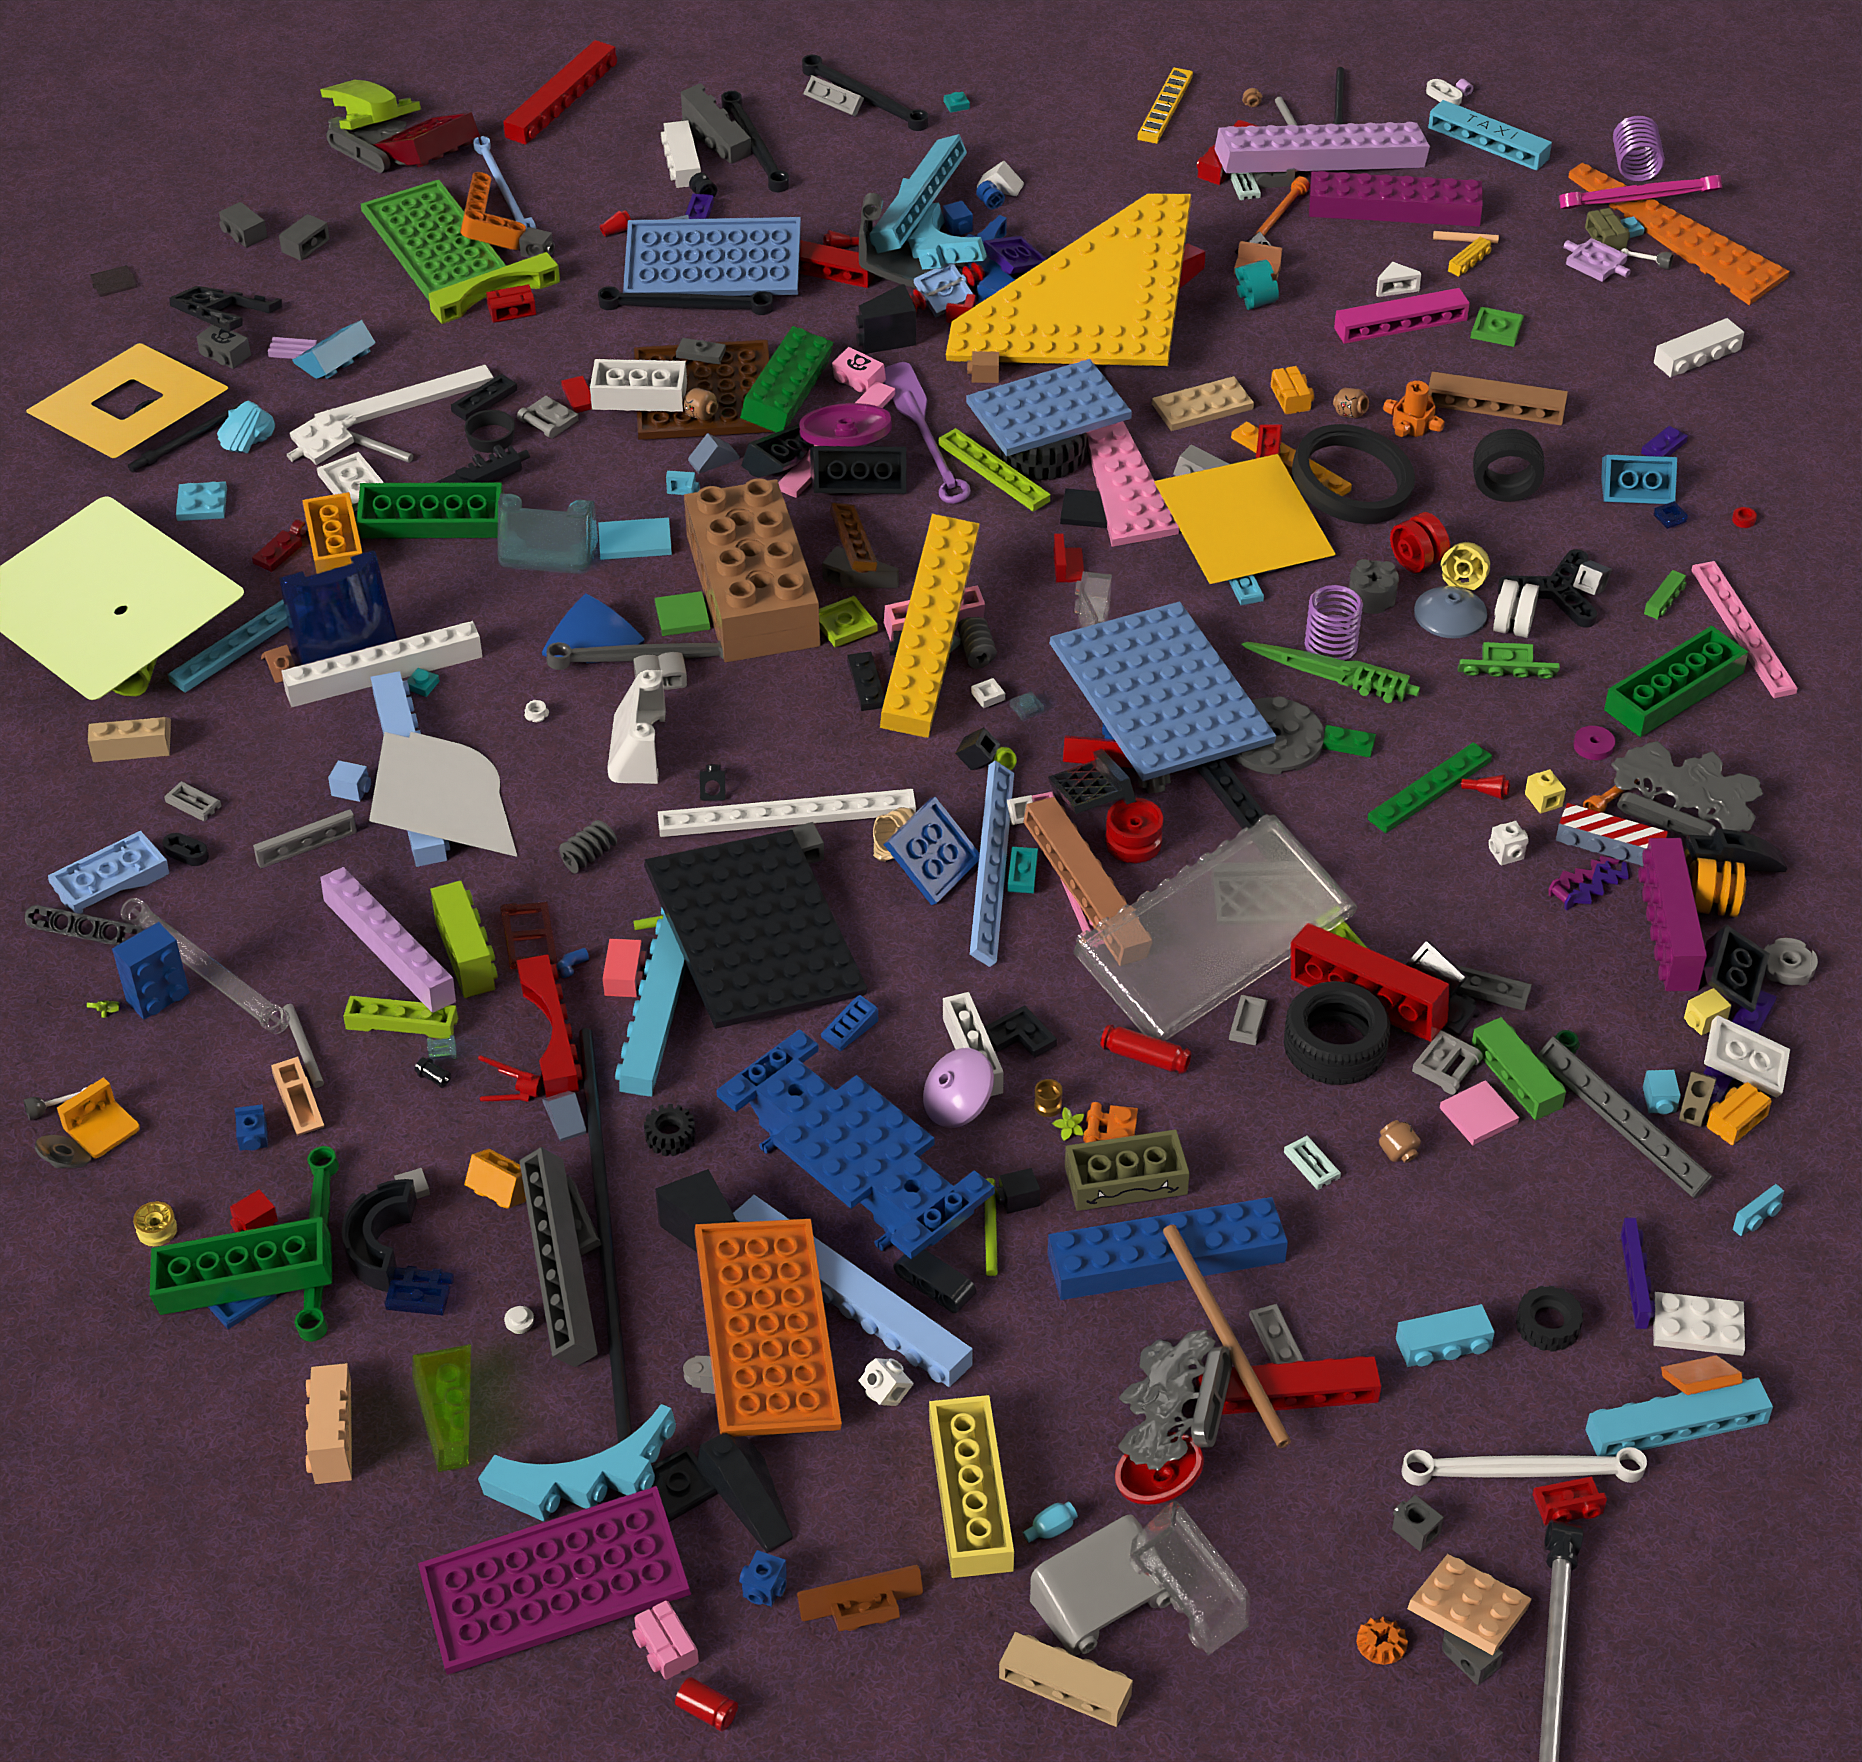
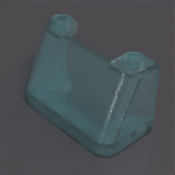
M500 494L498 500L497 556L498 563L502 567L583 574L591 569L598 547L594 501L576 500L569 505L567 512L522 508V500L517 495Z

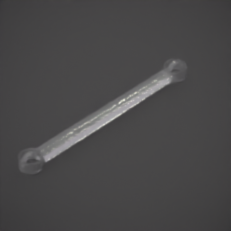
M131 898L123 904L121 918L125 922L142 926L146 929L160 922L177 940L182 962L259 1020L260 1025L273 1034H278L287 1028L290 1017L284 1008L272 1004L154 914L145 902L138 898ZM141 905V912L134 907ZM132 912L137 918L130 920V913ZM276 1011H280V1013H281L280 1019H279L277 1016H275L273 1013L276 1012ZM269 1018L277 1024L275 1026L269 1027Z

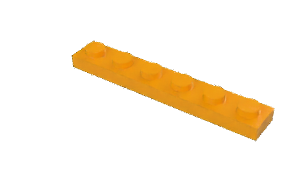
M1246 421L1232 431L1231 438L1256 453L1259 428ZM1281 443L1280 458L1287 471L1292 474V464L1296 450ZM1309 459L1313 474L1325 487L1341 496L1351 491L1352 484Z

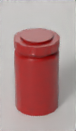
M689 1677L684 1681L675 1699L677 1707L709 1725L715 1726L721 1732L726 1730L732 1723L738 1710V1703L729 1699L727 1696L693 1677Z

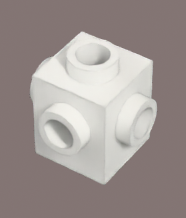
M1516 821L1500 824L1492 828L1489 849L1500 865L1522 860L1525 857L1526 846L1529 842L1528 835Z
M875 1358L866 1366L865 1373L859 1379V1382L866 1389L865 1393L869 1398L876 1401L879 1405L897 1406L914 1384L903 1372V1366L892 1358Z

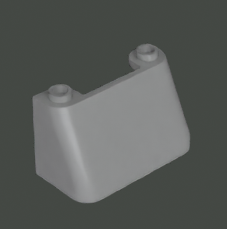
M1131 1514L1121 1517L1044 1561L1031 1575L1030 1602L1069 1654L1073 1656L1081 1652L1086 1654L1092 1651L1098 1643L1097 1639L1100 1629L1146 1602L1152 1608H1165L1176 1597V1587L1141 1524Z

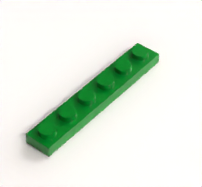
M1471 743L1369 812L1367 820L1384 833H1388L1461 783L1462 779H1467L1489 764L1492 755L1476 743Z

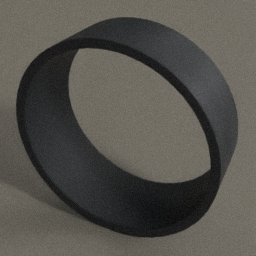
M480 411L470 416L465 422L464 430L468 442L473 449L479 452L494 453L493 448L496 445H501L503 449H506L514 440V419L503 411ZM488 425L502 426L510 431L504 437L496 440H479L471 436L477 429Z

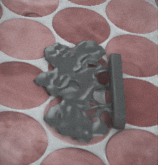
M335 117L327 121L330 123L328 125L330 130L327 131L326 135L329 145L379 173L390 168V159L384 151L371 144H375L405 130L403 128L406 127L407 123L392 120L348 130L341 129L339 123L340 120L347 119L346 117ZM394 159L395 163H397V164H399V165H406V164H404V163H402V162H400V161Z
M1655 741L1645 744L1643 747H1635L1628 750L1624 758H1616L1615 762L1611 764L1617 772L1614 779L1617 788L1621 790L1638 788L1644 795L1642 797L1631 792L1622 794L1617 803L1618 808L1622 812L1685 837H1688V835L1713 836L1716 827L1707 822L1710 819L1717 820L1723 829L1750 831L1755 815L1745 803L1753 801L1763 794L1762 789L1759 787L1760 782L1756 777L1741 773L1723 777L1721 774L1723 763L1714 751L1704 754L1700 759L1696 757L1686 759L1682 767H1676L1672 763L1670 752L1660 742ZM1645 778L1650 779L1652 782L1651 792H1648V787H1644ZM1636 779L1640 781L1639 786L1634 783ZM1656 787H1662V790L1655 792ZM1666 793L1672 795L1676 803L1671 808L1653 801L1654 796ZM1681 807H1695L1698 809L1699 818L1679 810ZM1711 808H1715L1714 814H1708Z
M1207 1329L1188 1332L1174 1347H1172L1170 1342L1158 1339L1151 1346H1147L1142 1350L1139 1367L1144 1370L1147 1378L1143 1381L1132 1383L1119 1397L1123 1403L1131 1405L1130 1410L1134 1414L1144 1413L1146 1415V1420L1131 1429L1118 1446L1124 1454L1130 1456V1460L1136 1465L1147 1464L1149 1469L1158 1471L1166 1462L1180 1459L1186 1454L1188 1449L1186 1441L1181 1436L1189 1427H1191L1192 1439L1197 1447L1206 1448L1214 1446L1231 1376L1232 1361L1229 1349L1226 1346L1214 1347L1216 1341L1207 1335ZM1208 1353L1206 1365L1204 1366L1201 1360ZM1195 1364L1197 1368L1189 1369L1188 1366ZM1203 1374L1200 1391L1195 1392L1192 1380L1194 1377ZM1198 1398L1194 1417L1187 1419L1182 1414L1183 1404L1189 1399ZM1177 1416L1181 1417L1182 1421L1176 1422L1175 1418ZM1180 1424L1184 1425L1178 1428L1179 1432L1171 1436L1167 1435V1432L1172 1427ZM1174 1437H1178L1176 1442H1171Z

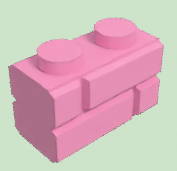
M664 1601L654 1606L651 1610L648 1609L636 1615L634 1618L636 1629L632 1633L637 1645L640 1648L645 1646L648 1650L647 1659L654 1672L660 1671L664 1679L667 1680L699 1663L698 1650L668 1601Z

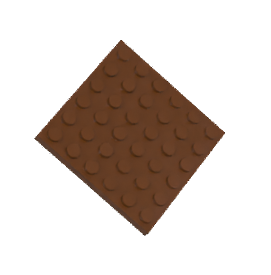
M768 340L716 342L726 346V351L720 364L676 358V350L679 345L634 347V360L686 361V394L694 388L710 391L716 396L718 404L717 412L709 420L705 421L688 416L684 408L683 412L637 410L638 440L705 436L707 433L711 435L774 432L740 418L745 396L769 362Z

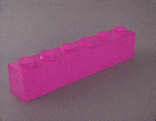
M1455 288L1336 311L1334 329L1345 344L1467 321L1470 303L1461 289Z

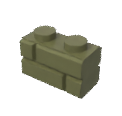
M1610 208L1590 211L1587 214L1585 229L1593 239L1618 251L1627 247L1630 232L1628 228L1623 227L1620 217L1618 215L1615 216Z

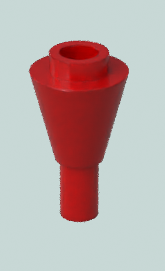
M828 230L827 234L823 236V245L840 249L849 246H859V237H850L849 235Z
M1505 774L1479 780L1462 779L1461 788L1478 790V792L1503 800L1504 795L1509 794L1510 780H1506Z

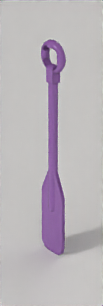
M900 362L885 367L886 380L884 383L895 388V396L892 400L897 410L917 423L943 477L944 483L940 486L939 497L942 501L950 504L964 501L971 492L970 485L964 480L954 479L925 421L927 397L911 365L907 362ZM961 486L962 494L960 493L953 497L948 496L947 489Z

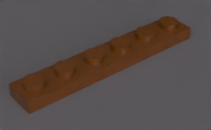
M831 503L830 513L852 570L860 573L876 571L877 560L855 506L852 504Z

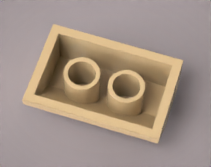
M162 717L89 724L88 745L93 762L169 756L171 719Z

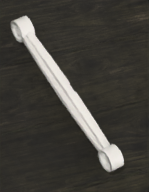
M1632 1447L1621 1449L1616 1457L1481 1456L1433 1459L1429 1453L1423 1450H1412L1404 1457L1402 1476L1408 1483L1416 1486L1428 1483L1432 1476L1561 1477L1615 1474L1622 1481L1632 1483L1639 1481L1643 1477L1647 1459L1640 1450ZM1625 1459L1633 1460L1640 1466V1469L1636 1471L1627 1470L1620 1464V1461ZM1412 1462L1422 1463L1428 1468V1471L1425 1473L1413 1472L1409 1469L1408 1464Z

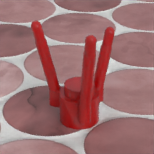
M482 1055L478 1057L480 1061L499 1068L498 1071L500 1073L517 1078L515 1089L520 1091V1094L481 1096L480 1101L521 1100L529 1102L530 1096L538 1097L542 1087V1076L521 1071Z

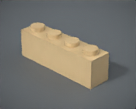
M1015 1632L999 1663L1000 1679L1117 1727L1132 1695L1133 1680L1127 1678L1123 1673L1109 1671L1098 1666L1092 1660L1080 1659L1070 1655L1063 1648L1048 1646L1031 1635H1022Z

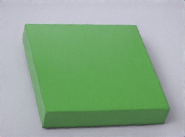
M1480 307L1471 332V338L1514 347L1524 315Z
M702 591L655 598L662 636L710 630V622Z

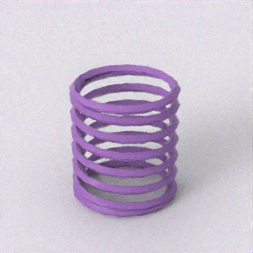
M1632 116L1617 125L1613 133V142L1620 173L1631 181H1646L1659 174L1664 167L1665 157L1657 124L1645 116ZM1634 123H1643V124H1635V125L1628 126V125L1634 124ZM1633 128H1645V129H1634V130L1628 131L1629 129H1633ZM1636 132H1645V133H1637V134H1634V135H1630V134L1636 133ZM1636 137H1647V138H1637V139L1630 140V139L1636 138ZM1639 141L1649 142V143L1640 142V143H1636V144L1630 145V144H1632V143L1639 142ZM1638 147H1645L1637 151L1633 150ZM1647 152L1646 154L1641 155V156H1638V157H1630V156H1627V155H1640V154H1643V153ZM1647 157L1646 159H1643V160H1640V161H1629V160H1639V159H1642V158ZM1648 162V163L1643 164V165H1640V166H1631V165H1628V164H1642V163ZM1649 166L1648 168L1643 169V170H1631V169H1642V168H1645V167ZM1650 171V172H1648V173H1646V174H1643V175H1633V174H1641V173Z
M1331 585L1319 588L1310 596L1304 642L1306 650L1310 653L1319 654L1311 647L1312 645L1315 649L1332 655L1351 651L1346 656L1336 658L1347 660L1356 653L1358 648L1363 607L1362 599L1355 591L1344 586ZM1340 591L1352 595L1357 602L1345 595L1331 594L1320 598L1318 596L1325 592ZM1341 598L1350 601L1353 605L1356 606V609L1347 603L1339 601L1323 602L1319 605L1317 604L1318 602L1324 599ZM1334 604L1345 606L1351 609L1354 613H1351L1340 608H1327L1322 609L1320 611H1318V609L1326 605ZM1335 611V612L1345 613V614H1347V615H1349V616H1348V617H1344V616H1341V615H1333V614H1332V615H1323L1322 613ZM1322 630L1331 634H1347V636L1330 637L1323 635L1319 631ZM1314 634L1331 641H1344L1350 638L1351 640L1343 644H1330L1321 641ZM1314 641L1331 648L1351 646L1342 651H1330L1317 646Z

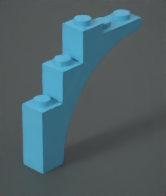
M932 203L906 239L909 242L913 257L919 258L922 270L942 268L944 264L984 261L987 257L981 237H957L939 231L945 222L939 203Z
M661 1404L654 1414L628 1438L601 1453L584 1459L558 1464H529L494 1455L478 1478L484 1495L545 1522L550 1513L556 1511L561 1498L587 1509L596 1506L598 1502L604 1499L608 1487L625 1495L649 1489L652 1487L655 1477L651 1463L656 1461L660 1448L666 1439L672 1437L676 1429L672 1409Z

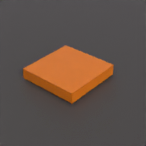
M1717 1355L1661 1367L1663 1378L1686 1395L1743 1383L1742 1372Z

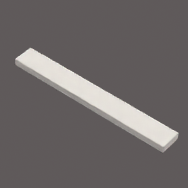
M482 365L330 409L329 412L340 421L353 414L357 419V423L477 389L492 380L493 376L487 366ZM320 412V413H317V414H314V415H315V417H316V416L320 415V414L323 413V412Z

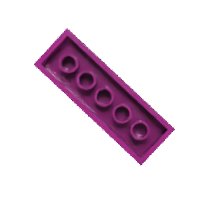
M1649 838L1647 849H1643V867H1639L1638 878L1639 882L1644 884L1642 890L1643 902L1648 903L1646 918L1647 921L1652 923L1650 928L1651 941L1656 942L1654 957L1656 961H1660L1658 969L1659 980L1664 981L1665 991H1698L1707 955L1681 838Z

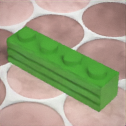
M1672 570L1646 603L1644 614L1657 620L1661 615L1664 616L1667 607H1671L1674 598H1678L1680 590H1684L1686 575Z

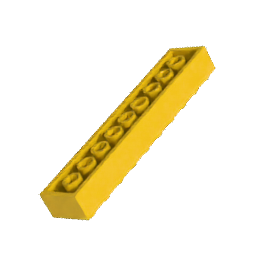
M936 514L931 516L881 712L880 728L929 738L976 548L979 523Z

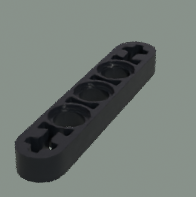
M33 905L25 913V922L31 928L116 946L121 944L122 941L128 940V938H124L125 933L138 934L146 929L138 925L41 905ZM40 914L43 916L50 917L49 922L34 919V915ZM66 915L69 920L68 926L61 930L57 926V920L60 916ZM90 920L93 924V929L89 934L85 935L81 930V926L84 921ZM114 925L117 928V935L114 939L109 940L106 936V930L109 926Z

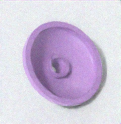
M960 1048L946 1054L935 1064L927 1077L923 1092L924 1108L933 1122L942 1127L957 1128L969 1123L981 1113L991 1096L994 1084L993 1068L988 1058L975 1049Z

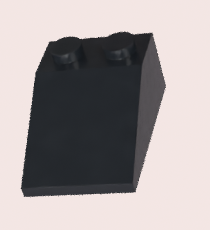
M1725 925L1709 938L1705 945L1707 957L1704 971L1707 984L1752 1013L1756 1008L1770 953L1728 925Z

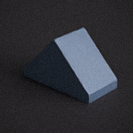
M707 433L689 456L688 461L700 474L740 459V456L729 443Z
M566 1091L542 1099L560 1142L587 1133L574 1092Z

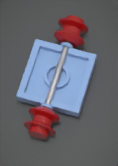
M973 262L970 269L964 266L961 275L953 263L944 264L942 268L933 269L914 278L913 283L917 289L913 290V295H910L916 313L918 307L924 310L926 303L935 317L946 313L947 303L964 304L967 294H973L968 285L974 287L975 281L980 282L985 276L981 265Z

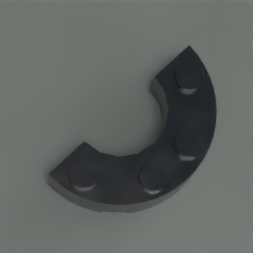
M398 1179L376 1185V1190L367 1195L362 1193L350 1205L344 1216L342 1239L348 1264L359 1280L374 1289L391 1292L397 1272L394 1250L391 1247L380 1244L377 1240L389 1227L402 1223H411L417 1203L413 1179Z

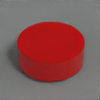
M1748 507L1735 509L1732 516L1733 523L1741 528L1754 526L1757 519L1756 512Z

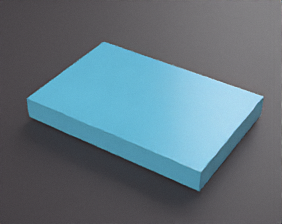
M669 518L598 522L601 560L672 555Z

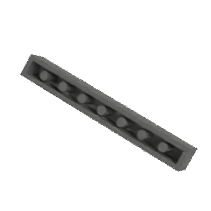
M541 1147L519 1161L552 1357L577 1367L598 1355L564 1161L559 1156Z

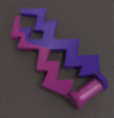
M1600 856V861L1591 859V870L1575 868L1574 874L1563 870L1560 878L1552 881L1548 889L1549 896L1555 895L1564 903L1565 910L1572 908L1575 903L1591 904L1590 893L1604 894L1602 882L1618 885L1617 878L1628 880L1627 864L1622 862L1621 871L1613 870L1610 865L1619 864L1620 860ZM1600 869L1607 870V873L1600 872ZM1583 877L1591 879L1592 884L1583 883ZM1569 881L1579 883L1580 891L1573 889V892L1569 894L1565 889H1570Z

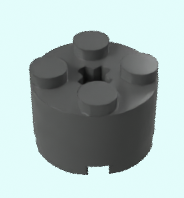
M1358 560L1350 574L1349 589L1355 591L1361 597L1363 602L1362 612L1378 614L1385 612V609L1390 606L1392 608L1396 602L1399 575L1392 562ZM1348 594L1349 598H1352L1357 602V600L1352 595Z

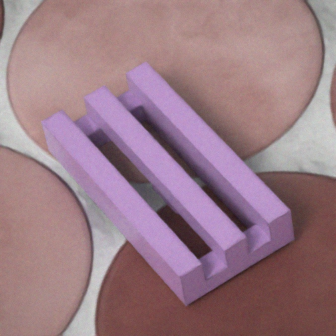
M273 337L268 349L269 357L294 359L315 346L317 340Z

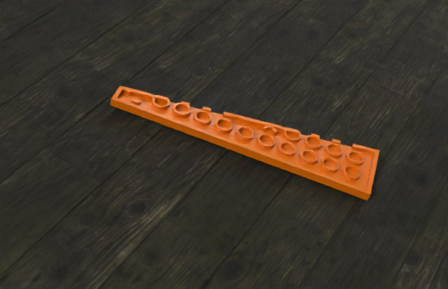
M1584 163L1569 171L1568 178L1588 192L1626 186L1624 183ZM1645 199L1609 204V207L1612 209H1618L1624 213L1625 218L1634 216L1645 228L1644 231L1677 255H1680L1687 262L1699 266L1700 271L1705 275L1709 273L1718 284L1726 285L1730 288L1732 294L1749 306L1789 276L1790 271L1693 221L1691 218H1687L1675 210L1664 206L1656 200Z

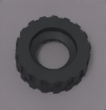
M1538 1286V1288L1531 1289L1527 1294H1524L1521 1302H1519L1516 1316L1518 1333L1520 1332L1524 1341L1526 1340L1529 1345L1535 1346L1539 1350H1550V1352L1560 1349L1564 1350L1569 1345L1572 1346L1575 1343V1339H1578L1584 1314L1583 1309H1581V1304L1574 1298V1295L1566 1292L1565 1289L1555 1288L1554 1286ZM1542 1308L1554 1309L1562 1314L1564 1324L1557 1329L1545 1328L1536 1322L1535 1314Z

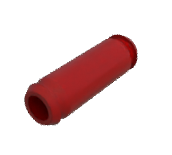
M1113 1024L1105 1027L1100 1046L1104 1050L1108 1048L1112 1053L1170 1072L1178 1071V1074H1183L1187 1071L1192 1055L1188 1048L1183 1050L1179 1045L1120 1026L1114 1028Z

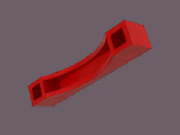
M548 954L516 960L523 997L540 1008L552 1026L551 1040L545 1053L539 1060L546 1098L566 1091L579 1092L578 1081L583 1080L580 1064L574 1065V1060H578L575 1043H569L573 1036L570 1023L565 1024L564 1020L568 1019L565 1003L560 1004L559 1001L563 1000L561 984H555V980H559L556 964H550Z

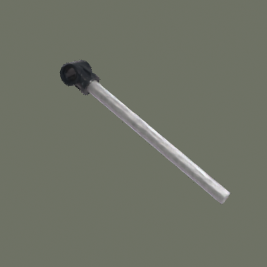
M1553 1519L1548 1523L1544 1539V1548L1550 1551L1546 1557V1563L1552 1569L1539 1762H1559L1571 1571L1575 1570L1578 1566L1577 1556L1583 1540L1582 1526Z

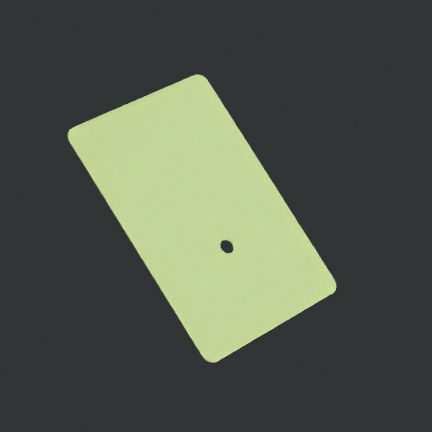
M102 497L0 566V632L89 700H96L109 693L234 604L243 596L244 590L241 586L113 498ZM121 606L128 607L125 613L121 615L114 614L117 608Z

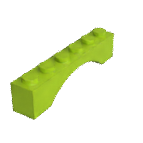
M545 252L428 293L430 309L441 324L461 318L475 303L486 298V292L528 284L532 289H543L560 283L558 264Z

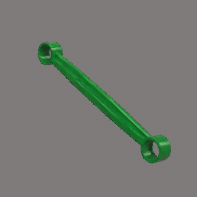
M320 1146L313 1149L307 1158L311 1172L314 1175L309 1219L323 1217L329 1229L330 1177L338 1171L339 1162L335 1151L331 1147ZM322 1159H331L324 1166H315ZM324 1285L304 1289V1309L296 1315L294 1323L299 1336L305 1341H317L327 1332L328 1326L321 1311ZM308 1321H320L319 1324L314 1328H302V1326Z

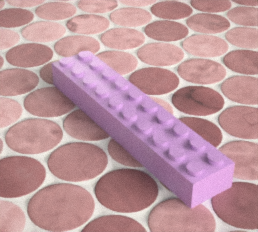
M1388 122L1382 124L1348 123L1342 125L1308 124L1302 126L1268 125L1262 127L1228 126L1218 129L1215 144L1216 154L1225 173L1286 172L1287 169L1295 168V171L1425 167L1430 148L1419 125L1414 122Z

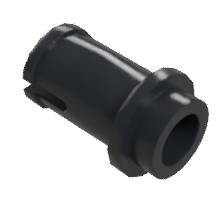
M423 1057L415 1066V1072H417L418 1077H425L440 1088H444L451 1079V1073L434 1064L431 1058Z

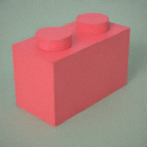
M609 939L603 974L605 996L637 997L641 979L644 980V972L641 971V967H645L647 960V951H642L641 940Z

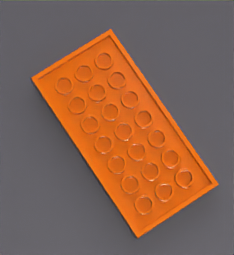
M811 1219L695 1224L694 1231L720 1434L728 1433L738 1437L840 1430L842 1423Z

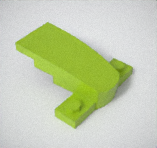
M351 80L320 89L322 97L333 98L334 106L346 107L347 119L339 121L341 129L352 130L421 110L419 101H411V98H404L398 100L399 104H397L396 97L392 92L369 81Z

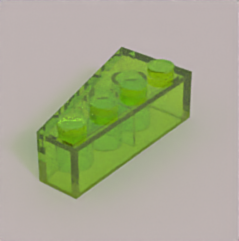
M471 1344L412 1355V1379L438 1472L468 1466Z

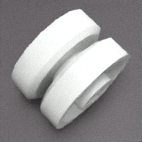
M1505 579L1497 599L1493 631L1506 634L1511 627L1512 620H1515L1513 630L1515 636L1528 638L1536 608L1539 586L1526 584L1519 598L1518 582Z

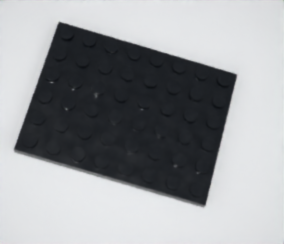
M793 830L645 859L644 867L715 1029L848 1000L867 994L868 988Z

